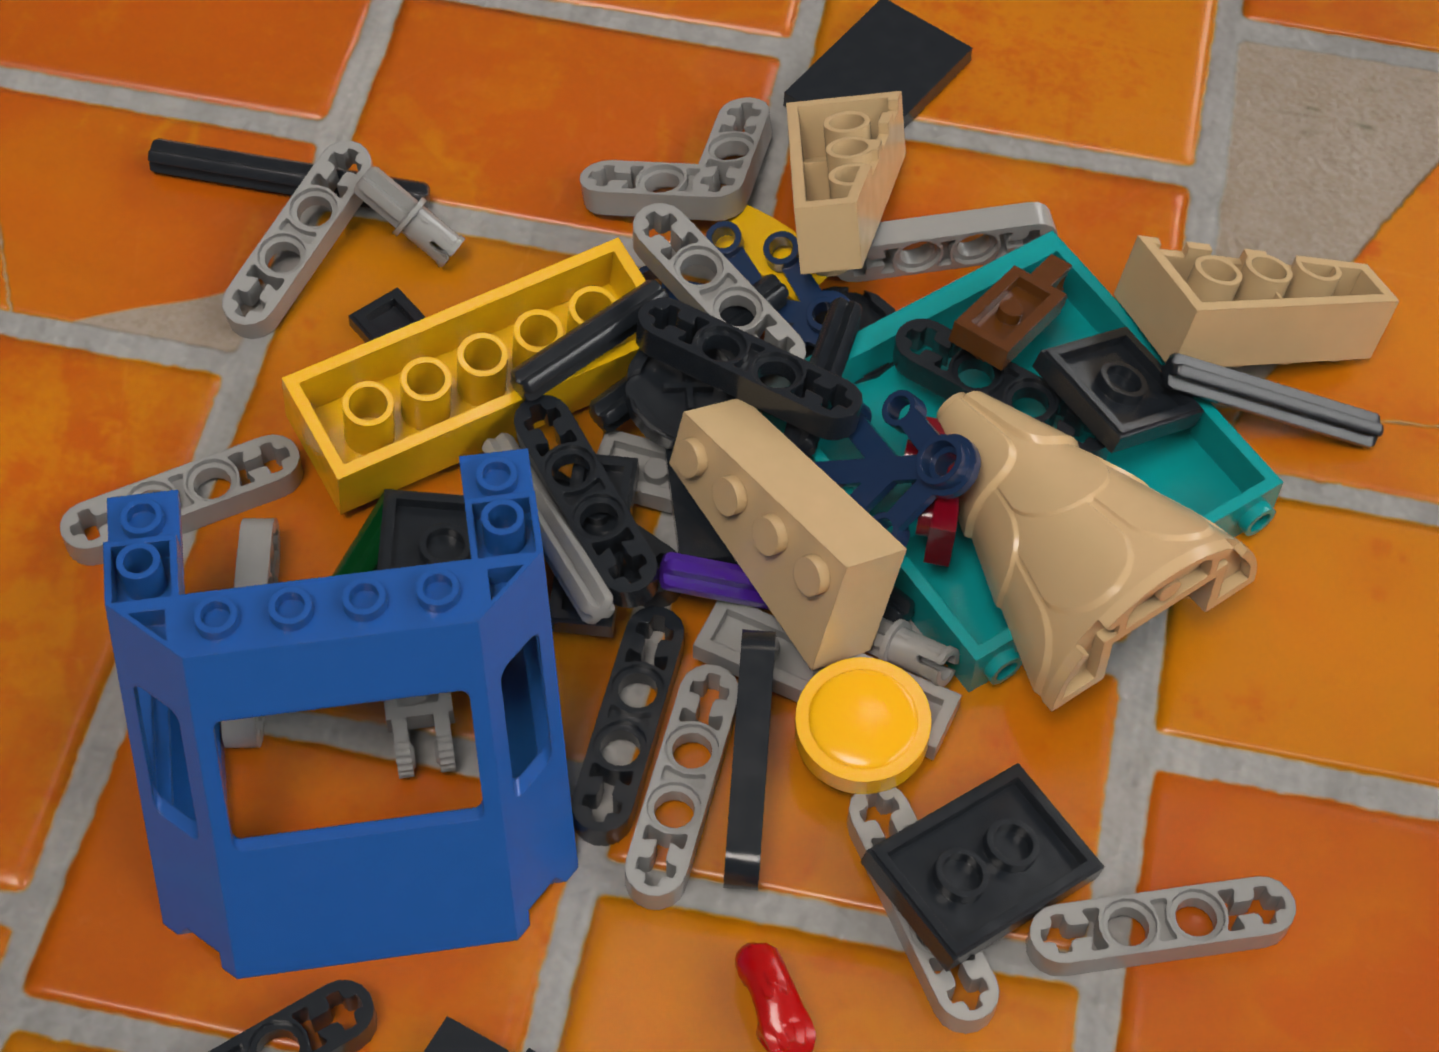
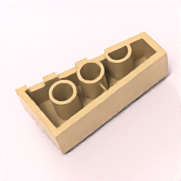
M902 91L786 103L793 203L801 274L816 273L820 276L830 277L843 274L847 270L863 268L906 155Z
M1138 235L1114 292V296L1165 363L1169 355L1180 353L1223 367L1234 368L1251 365H1288L1301 362H1337L1340 360L1371 358L1399 303L1398 298L1368 264L1296 255L1292 265H1288L1273 256L1267 255L1266 251L1244 249L1240 258L1211 255L1213 250L1210 244L1186 241L1183 251L1160 249L1161 242L1159 238Z

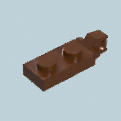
M1053 254L1031 274L1014 265L954 321L948 341L968 351L978 360L987 362L1002 371L1061 313L1068 297L1063 292V284L1072 265Z

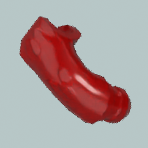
M756 942L741 946L736 953L735 967L743 985L748 988L751 994L758 1021L756 1036L761 1045L768 1052H812L816 1039L815 1028L777 948L768 943Z

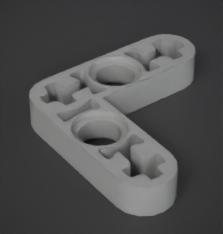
M751 97L738 98L723 105L717 115L699 164L606 160L591 164L580 174L584 205L587 210L600 215L635 217L645 206L653 203H666L678 208L689 220L720 221L736 217L747 206L772 137L769 106L766 102ZM731 156H743L737 159L723 160ZM661 188H674L666 192H653Z

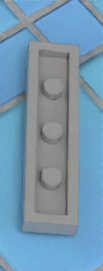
M717 600L693 644V658L709 665L721 666L729 670L734 676L739 677L742 629L776 632L772 692L795 702H798L800 694L809 680L826 667L824 666L812 671L773 615L751 606ZM864 653L859 654V655H856V656H853V657H850V658H856V657L873 658V657L868 656V655H866V654H864ZM907 672L922 688L930 706L931 732L925 757L934 760L956 715L962 695L940 685L936 686L928 680Z

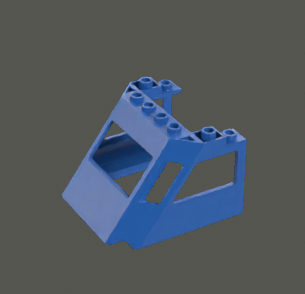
M528 448L459 456L471 559L185 594L181 499L179 491L170 490L107 498L108 542H103L105 609L163 924L177 935L194 933L218 951L222 968L236 979L516 941L529 928V909L547 887L553 883L567 882L578 869L544 552ZM464 691L469 695L482 790V802L479 806L248 838H237L232 833L227 807L225 754L221 721Z

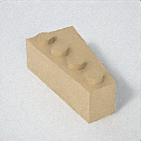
M736 398L684 411L669 464L809 668L813 671L870 651L907 548L754 406Z

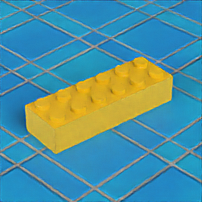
M619 237L282 377L286 416L340 515L381 497L384 489L398 490L459 463V456L482 453V445L487 438H496L501 432L508 433L516 438L514 416L520 404L525 400L521 398L511 385L510 373L512 369L646 281ZM636 333L543 395L554 396L562 400L568 406L571 413L589 406L591 400L626 376L629 364L639 350L636 344ZM544 420L533 424L534 429L545 425Z

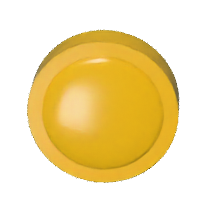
M867 657L840 660L816 673L801 692L795 716L796 745L808 769L827 785L853 794L880 793L906 781L922 763L930 738L931 710L922 688L907 672L898 666L880 659Z

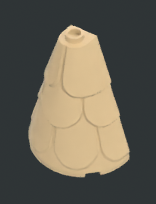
M981 391L956 393L949 397L939 408L937 418L945 434H959L966 437L975 444L980 453L981 467L979 475L971 488L959 496L958 521L964 537L971 538L994 603L1003 612L1032 689L1041 696L1042 701L1051 711H1054L1102 680L1106 672L1113 643L1186 596H1189L1204 612H1207L1255 580L1257 560L1253 552L1245 544L1229 535L1210 520L1150 488L1135 475L1079 448L1078 441L1074 437Z

